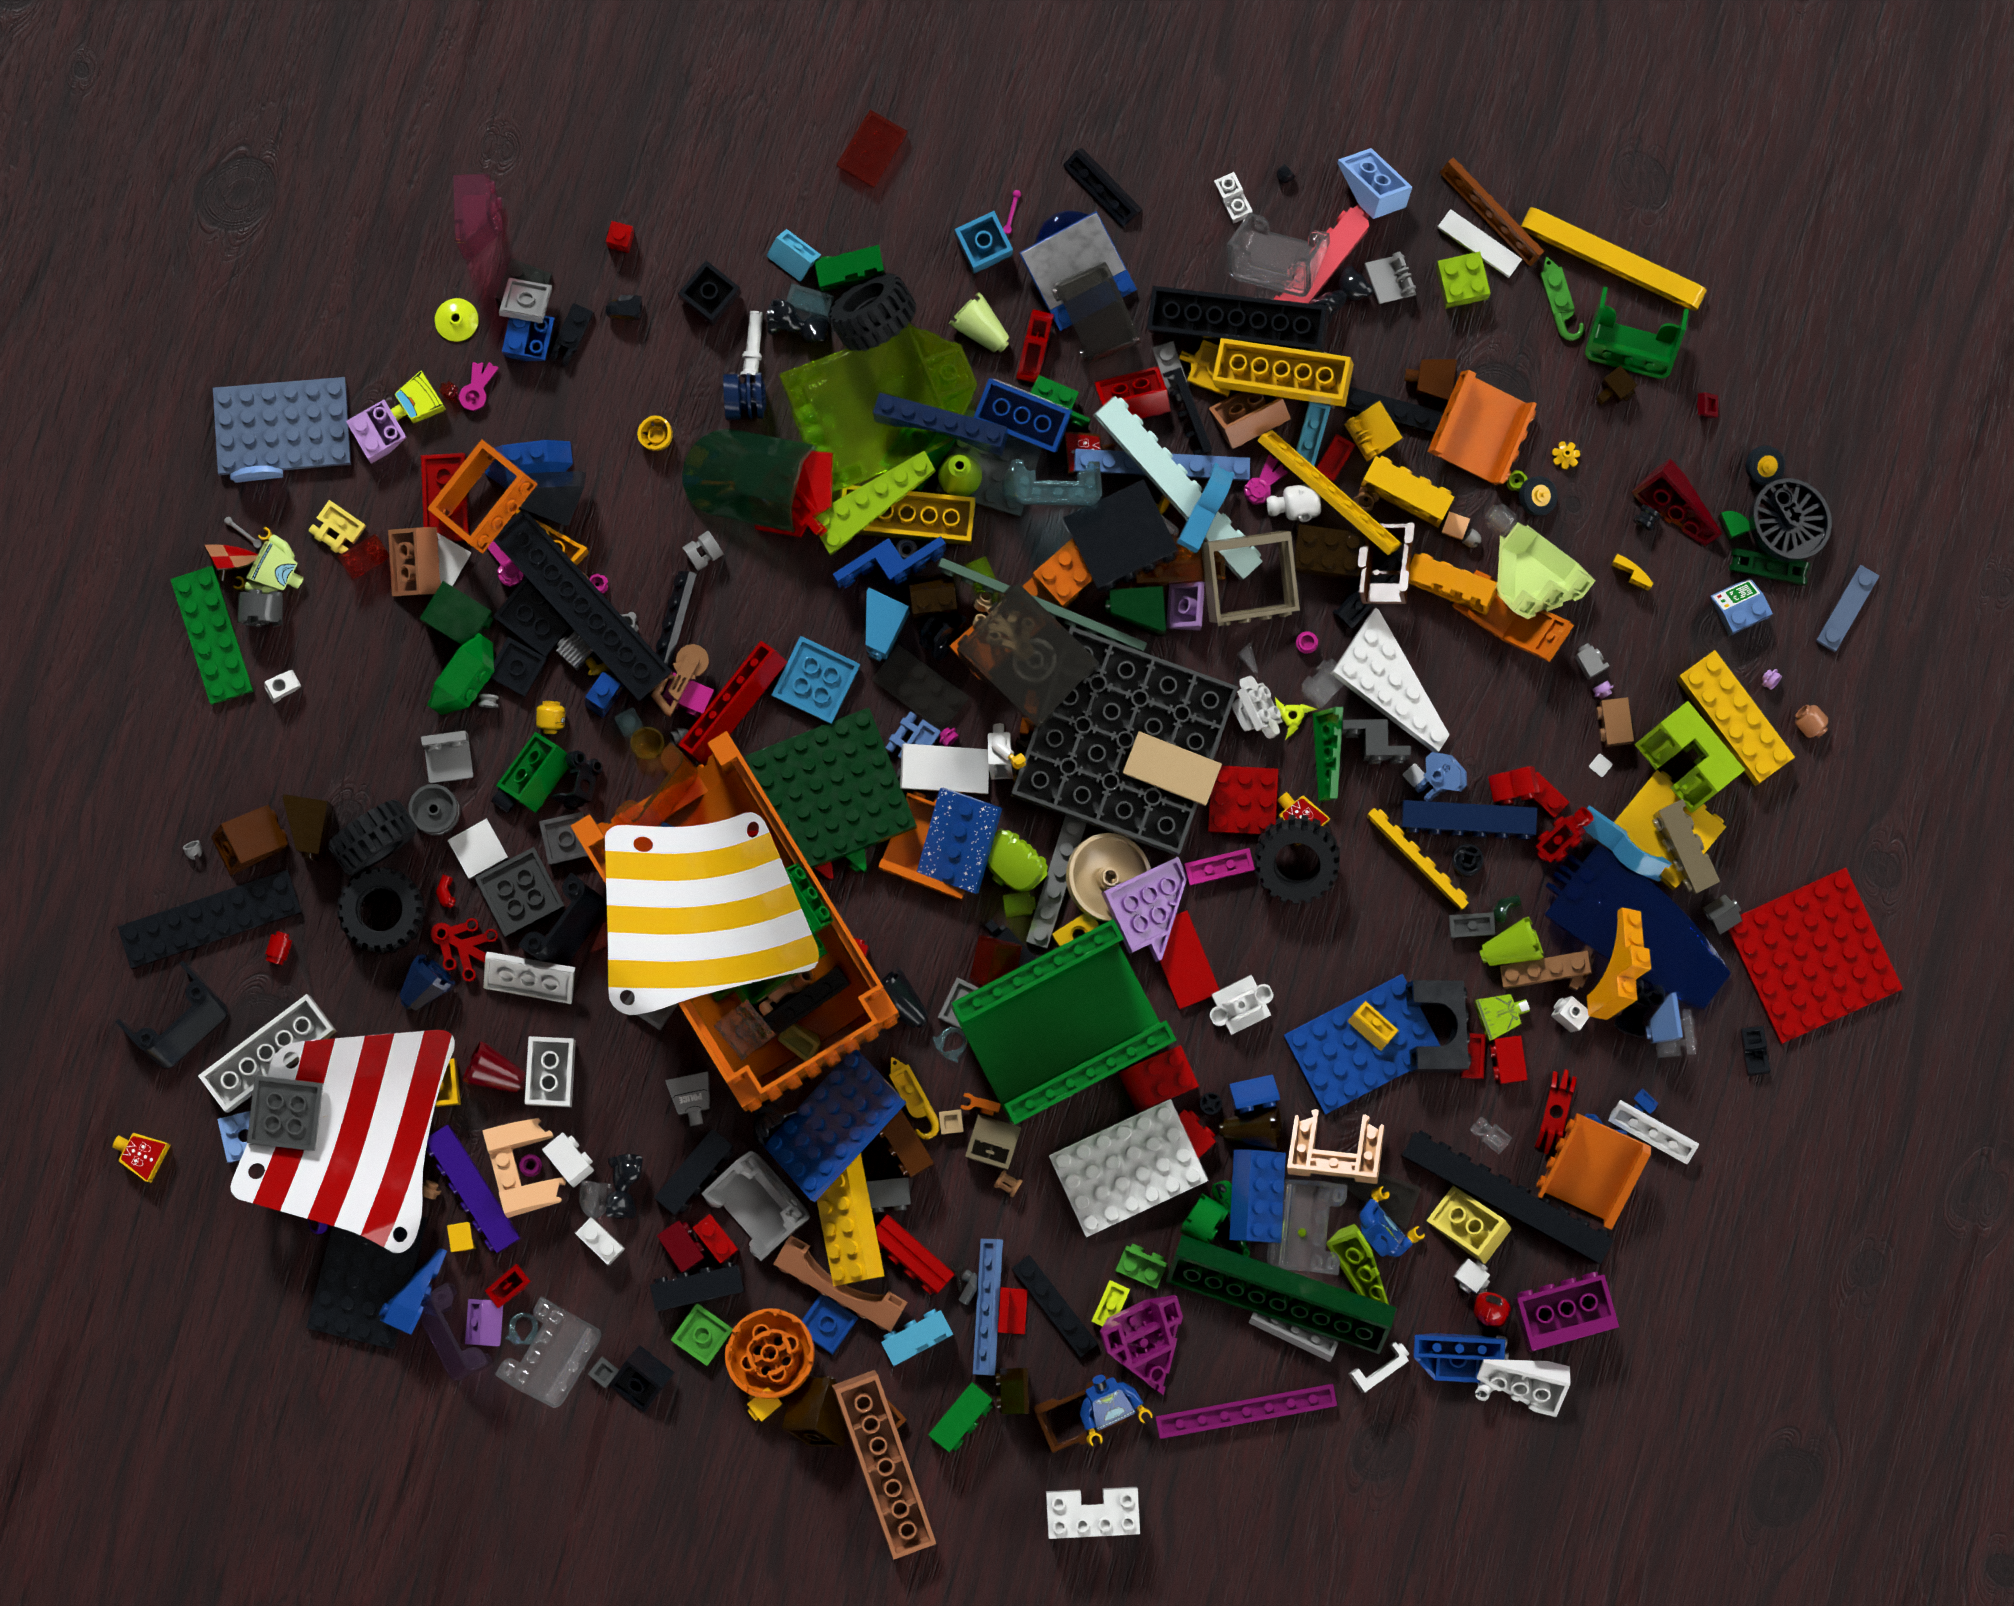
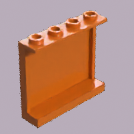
M913 791V794L907 793L906 800L917 828L890 838L884 856L878 866L879 869L962 901L966 890L917 872L937 799H934L932 802L925 799L926 795L917 791Z

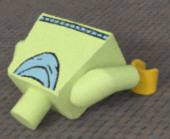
M267 527L263 528L268 535L266 537L258 535L264 544L246 578L236 577L242 580V585L240 587L233 585V587L239 591L246 590L248 592L250 589L262 590V594H269V592L278 590L283 591L287 584L298 589L303 581V577L294 573L297 562L294 561L295 555L289 544L280 537L273 535Z

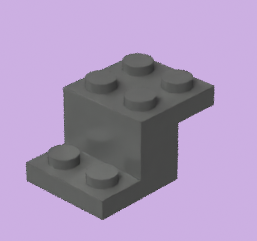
M1388 719L1342 721V734H1345V738H1358L1362 734L1363 761H1368V764H1381L1383 760H1390V764H1403L1410 757L1411 746H1388Z

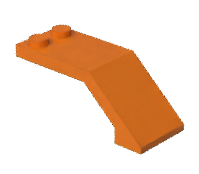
M1478 570L1474 572L1475 575L1495 581L1492 576ZM1497 592L1487 615L1455 602L1452 605L1453 608L1502 641L1548 662L1551 661L1574 627L1570 621L1546 610L1536 612V616L1526 619L1513 612L1497 595Z

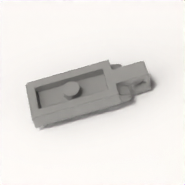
M1173 341L1152 348L1157 366L1169 394L1171 391L1176 390L1177 387L1173 376L1164 378L1163 373L1181 367L1184 374ZM1180 394L1175 395L1177 403H1182Z

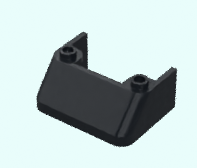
M183 960L179 964L194 979L185 990L186 998L192 1006L160 1036L155 1030L148 1027L142 1028L135 1033L125 1021L121 1019L116 1021L143 1052L160 1067L167 1069L174 1067L228 1016L227 1005L198 973Z

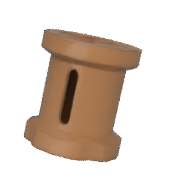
M1003 1170L994 1187H1000L1013 1198L1023 1181L1021 1179L1016 1180L1006 1174V1170Z

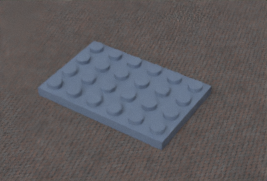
M345 377L213 388L219 476L230 475L241 468L251 466H273L282 470L351 465L349 426L346 422L349 419Z

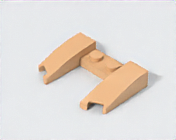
M1312 1110L1313 1117L1303 1121L1299 1120L1298 1115L1295 1116L1287 1164L1288 1174L1311 1177L1312 1173L1355 1178V1182L1378 1183L1384 1125L1381 1124L1378 1130L1368 1124L1370 1117L1363 1114L1357 1154L1314 1149L1319 1110Z
M539 1118L482 1130L495 1173L503 1211L507 1218L562 1201L560 1197L556 1196L559 1185L565 1186L566 1181L564 1177L522 1186L513 1149L554 1137L550 1130L545 1132L538 1125L541 1122Z

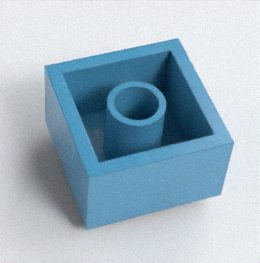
M995 211L954 229L955 237L973 274L1013 256V248Z

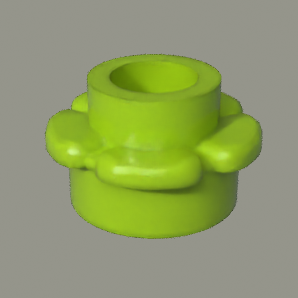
M1514 470L1507 480V487L1511 491L1516 490L1519 492L1520 487L1528 478L1522 471Z

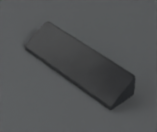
M1083 148L1077 149L1064 163L1063 166L1123 227L1142 211V208Z

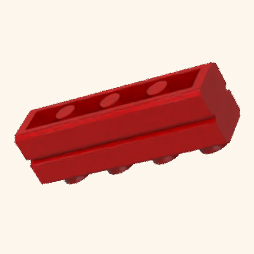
M888 1214L876 1226L879 1250L884 1247L890 1252L887 1257L896 1265L901 1262L907 1267L904 1272L913 1280L918 1277L923 1282L921 1287L930 1295L933 1292L938 1294L955 1275Z

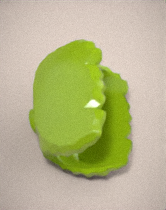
M999 829L996 831L986 865L994 874L992 879L1001 886L1006 884L1018 892H1026L1035 888L1048 875L1047 860L1043 856L1038 857V853L1032 848L1031 844H1027L1025 840H1020L1019 835L1012 833L1010 830Z

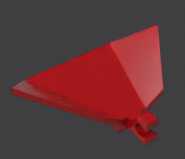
M795 450L781 465H777L763 479L764 482L750 495L755 529L802 537L806 527L809 526L815 535L823 536L828 530L816 517L832 507L833 453Z

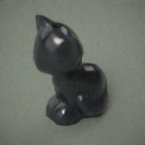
M1346 265L1342 269L1341 277L1338 280L1339 290L1324 293L1322 296L1310 300V304L1326 305L1330 309L1328 324L1332 321V315L1344 306L1347 299L1357 301L1361 298L1369 297L1374 292L1373 286L1367 283L1366 279L1356 272L1352 265Z
M773 299L768 307L767 323L769 335H775L779 330L801 332L803 340L807 343L824 341L828 336L830 322L825 318L809 317L803 321L797 315L794 305L782 299Z
M623 1154L608 1158L610 1167L614 1169L613 1184L616 1191L607 1195L605 1199L606 1216L616 1219L626 1217L633 1219L636 1216L637 1208L634 1204V1198L627 1191L641 1177L643 1158L636 1154Z

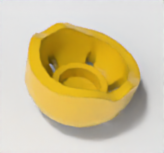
M650 416L640 424L637 436L639 442L645 448L652 451H660L671 443L673 430L669 422L663 417Z

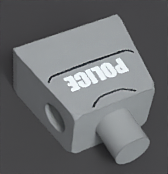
M703 1072L666 1080L678 1115L688 1114L690 1126L703 1124L701 1111L710 1109L709 1073Z

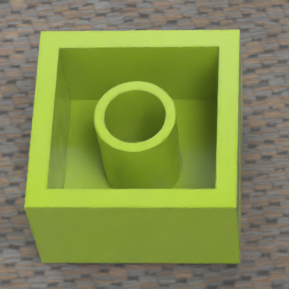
M1480 251L1437 261L1435 269L1445 309L1489 298L1491 293Z

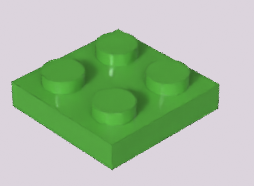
M696 1303L671 1341L708 1366L732 1333L733 1328Z

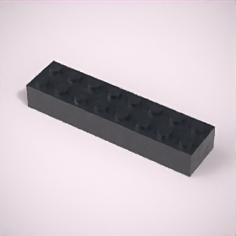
M1153 286L1147 330L1155 334L1220 341L1221 338L1324 353L1330 309L1326 305Z

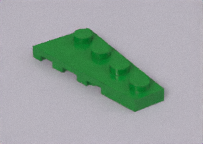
M1333 707L1313 713L1318 801H1329L1338 798L1343 707Z

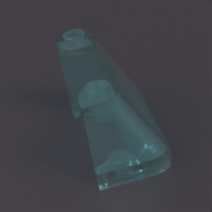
M1012 460L1002 481L1004 497L1010 502L1024 505H1095L1102 496L1100 462L1089 461L1086 470L1078 472L1077 481H1036L1035 470L1028 471L1024 467L1023 460Z

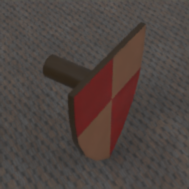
M204 545L216 570H219L218 580L226 581L228 570H242L254 563L258 554L235 546Z

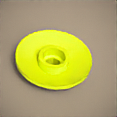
M460 298L445 301L439 306L435 314L437 331L443 338L453 342H461L470 338L477 330L479 324V317L475 307L470 302ZM454 315H459L460 319L459 321L454 322L452 321V317Z

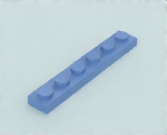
M981 1239L973 1359V1374L995 1375L1003 1240Z

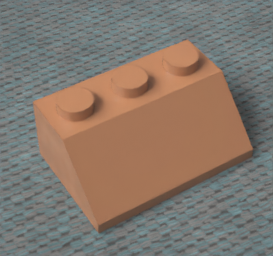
M1242 391L1209 408L1224 439L1232 449L1242 446L1245 442L1261 436L1270 429L1280 426L1291 419L1282 397Z
M437 527L388 530L392 596L435 594L441 585Z

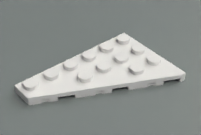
M1374 608L1331 672V675L1429 750L1438 753L1449 737V733L1382 614L1377 608Z

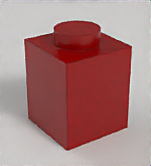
M611 221L606 238L607 247L629 253L635 233L633 226Z

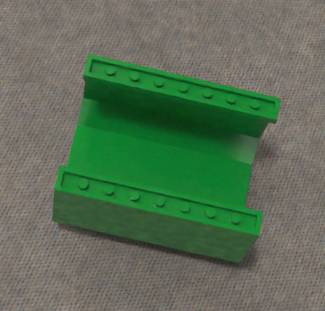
M1114 919L963 996L950 1005L1012 1126L1176 1041L1167 1021L1159 1022L1118 943L1124 938Z

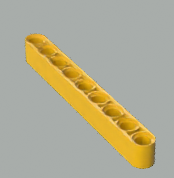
M1530 207L1522 222L1521 227L1526 233L1690 310H1698L1707 291L1703 286L1537 208Z

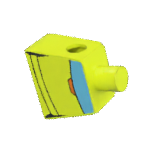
M422 371L418 372L395 393L400 404L390 409L397 421L408 415L412 423H417L446 410Z

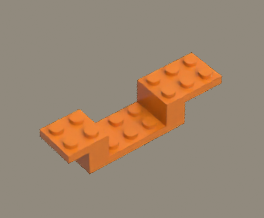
M1072 538L1035 570L1033 577L1019 590L1064 609L1078 597L1079 592L1093 581L1074 539ZM1007 600L996 609L1006 622L1008 616L1006 609L1010 603ZM1015 600V602L1021 605V611L1017 616L1014 632L1020 638L1021 630L1019 625L1023 618H1030L1034 622V627L1029 634V639H1031L1052 619L1044 616V611L1037 608L1035 611L1022 607L1023 602ZM989 615L987 617L988 621L995 623V621ZM973 625L950 645V648L980 680L993 667L997 669L1012 655V650L988 644L986 636L989 630L978 629ZM1001 635V638L1009 640L1006 636Z

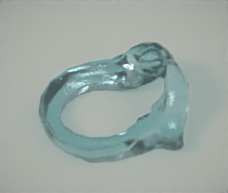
M949 1027L938 1037H933L936 1049L942 1052L945 1058L958 1062V1056L967 1048V1038L963 1031L956 1027ZM950 1032L959 1033L963 1038L962 1046L957 1050L944 1052L942 1049L947 1034Z
M519 1313L513 1316L509 1324V1335L505 1339L510 1340L514 1344L522 1343L526 1345L540 1341L541 1338L537 1336V1320L528 1313ZM521 1317L529 1318L533 1324L532 1331L525 1341L520 1340L515 1330V1322Z

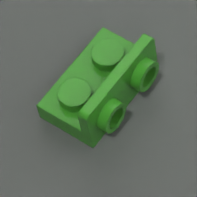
M1133 1243L1131 1247L1126 1246L1115 1271L1157 1289L1168 1264L1164 1262L1165 1257L1156 1253H1152L1151 1256L1143 1253L1144 1248Z

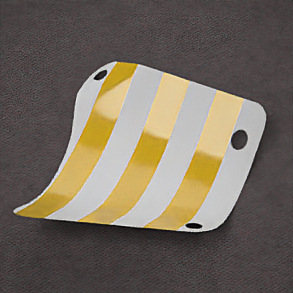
M748 812L719 822L686 827L616 825L607 831L605 835L608 990L609 1000L618 1011L628 1015L648 1013L708 993L774 977L809 971L817 965L819 960L817 944L768 827L759 815ZM751 822H756L759 826V832L757 836L751 838L747 834V827ZM638 837H647L653 842V848L648 852H641L636 850L633 843ZM624 990L633 992L635 1000L632 1005H625L620 1000V994Z

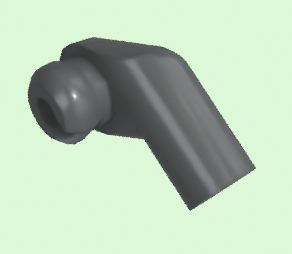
M966 1270L962 1276V1280L967 1282V1285L959 1298V1301L966 1305H969L977 1290L978 1276L970 1270Z

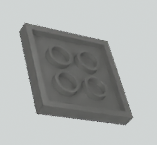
M535 847L474 877L505 937L565 907Z
M255 1075L247 1143L315 1151L324 1083Z

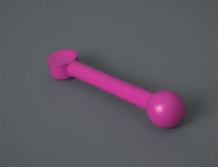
M1019 190L1013 191L1014 198L1007 225L1003 227L1005 234L1012 232L1011 223L1017 200L1021 196Z

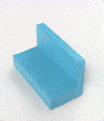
M788 229L776 237L767 253V257L798 281L804 279L809 268L821 256L820 253Z

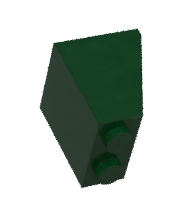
M442 581L420 620L428 628L462 646L470 639H473L476 634H482L484 629L488 630L494 618H492L493 613L491 610Z
M1163 586L1109 590V596H1105L1104 601L1105 613H1110V619L1158 637L1165 636Z

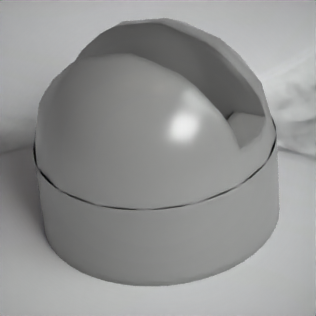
M1472 528L1466 534L1462 543L1470 548H1476L1478 546L1477 543H1481V536Z
M192 841L183 846L186 856L190 859H195V855L200 857L203 850L199 841Z

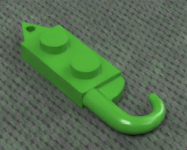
M1546 257L1540 277L1552 316H1554L1561 337L1570 341L1577 340L1584 332V325L1580 323L1579 330L1575 334L1567 331L1564 321L1572 317L1574 313L1573 301L1562 267H1558L1552 260Z

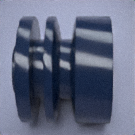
M761 372L755 375L756 383H751L750 373L746 374L745 383L740 382L738 374L723 375L726 421L741 420L742 410H747L749 419H753V409H757L758 419H764L766 386Z

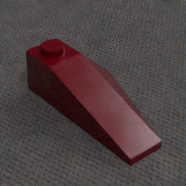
M1671 458L1655 468L1631 492L1642 505L1644 504L1655 509L1661 516L1665 517L1664 520L1666 522L1676 524L1682 528L1685 534L1704 546L1722 534L1686 475Z

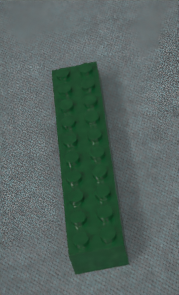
M1181 1235L1166 1279L1167 1283L1379 1355L1392 1327L1396 1307L1184 1235Z

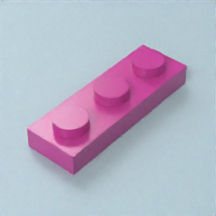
M1250 848L1184 864L1189 886L1255 870Z

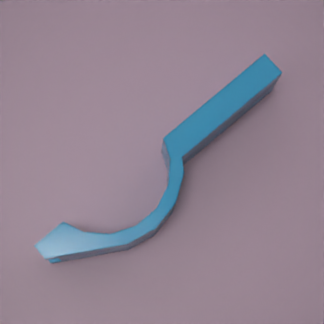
M1217 463L1213 464L1209 473V481L1194 505L1177 541L1178 544L1194 553L1199 551L1216 513L1228 494L1234 473L1222 469Z
M1589 805L1587 809L1593 815L1594 820L1588 826H1583L1587 831L1586 833L1611 849L1618 860L1627 868L1659 882L1662 878L1660 874L1664 868L1669 869L1672 863L1662 856H1652L1639 849L1630 840L1627 831Z

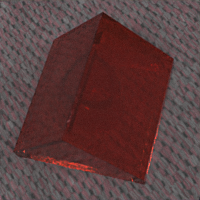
M979 935L970 979L985 986L1018 968L1023 945Z

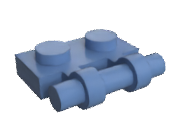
M909 712L906 718L903 717L900 721L901 725L896 733L889 737V743L885 748L893 753L897 746L902 749V744L933 745L941 731L923 719L916 726L913 722L917 716ZM910 730L913 734L906 743L902 738Z

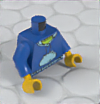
M1381 1186L1372 1190V1199H1369L1360 1213L1362 1235L1381 1257L1387 1254L1399 1257L1412 1246V1243L1423 1239L1425 1234L1418 1236L1416 1229L1419 1226L1408 1231L1407 1237H1405V1234L1378 1204L1379 1201L1389 1197V1192L1381 1193L1383 1188Z
M1097 1375L1093 1378L1094 1386L1086 1389V1398L1083 1400L1080 1410L1085 1431L1089 1433L1087 1442L1091 1446H1093V1436H1097L1099 1444L1103 1441L1102 1436L1095 1433L1094 1428L1099 1431L1135 1414V1409L1139 1411L1138 1417L1141 1422L1145 1423L1141 1418L1144 1412H1148L1152 1418L1151 1411L1143 1407L1144 1402L1133 1387L1124 1382L1117 1383L1115 1378L1112 1377L1106 1380L1104 1375Z

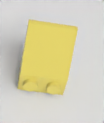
M1454 1185L1427 1219L1429 1224L1483 1264L1487 1263L1511 1231V1227L1505 1219Z

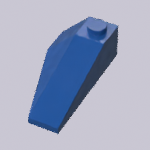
M439 1248L389 1300L388 1304L384 1303L379 1313L382 1316L380 1321L412 1335L424 1309L421 1302L431 1292L432 1284H430V1280H434L438 1275L447 1253L446 1250Z

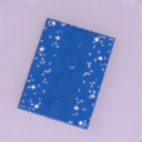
M944 787L940 788L917 872L975 894L979 893L1003 808Z

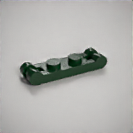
M1736 548L1732 549L1731 556L1733 560L1729 565L1730 572L1775 579L1797 585H1807L1808 578H1806V574L1810 570L1811 564L1809 562H1785L1777 560L1768 554ZM1742 558L1748 559L1747 566L1741 565ZM1793 568L1798 569L1797 575H1792Z

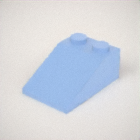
M1372 148L1338 159L1337 163L1359 206L1373 219L1407 206L1412 186Z

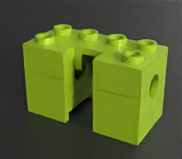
M1689 701L1669 715L1635 744L1655 770L1681 750L1687 753L1693 748L1700 757L1693 761L1696 766L1670 787L1680 800H1684L1686 807L1691 813L1745 770Z

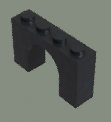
M1412 980L1406 984L1407 1006L1437 1008L1445 1014L1450 1023V1037L1444 1046H1416L1409 1050L1410 1072L1462 1073L1469 1069L1471 1065V1055L1468 1053L1470 1034L1466 1026L1469 1014L1468 1010L1465 1009L1467 989L1464 987V981Z

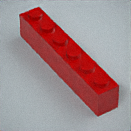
M760 641L678 745L692 758L705 766L708 758L712 755L707 743L726 731L729 735L732 733L786 665L787 661L776 650Z

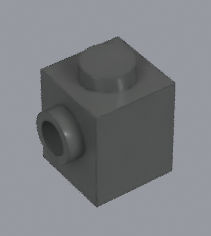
M1725 894L1703 908L1709 924L1719 934L1724 933L1742 921L1739 914L1741 911L1740 906L1735 900L1731 901Z

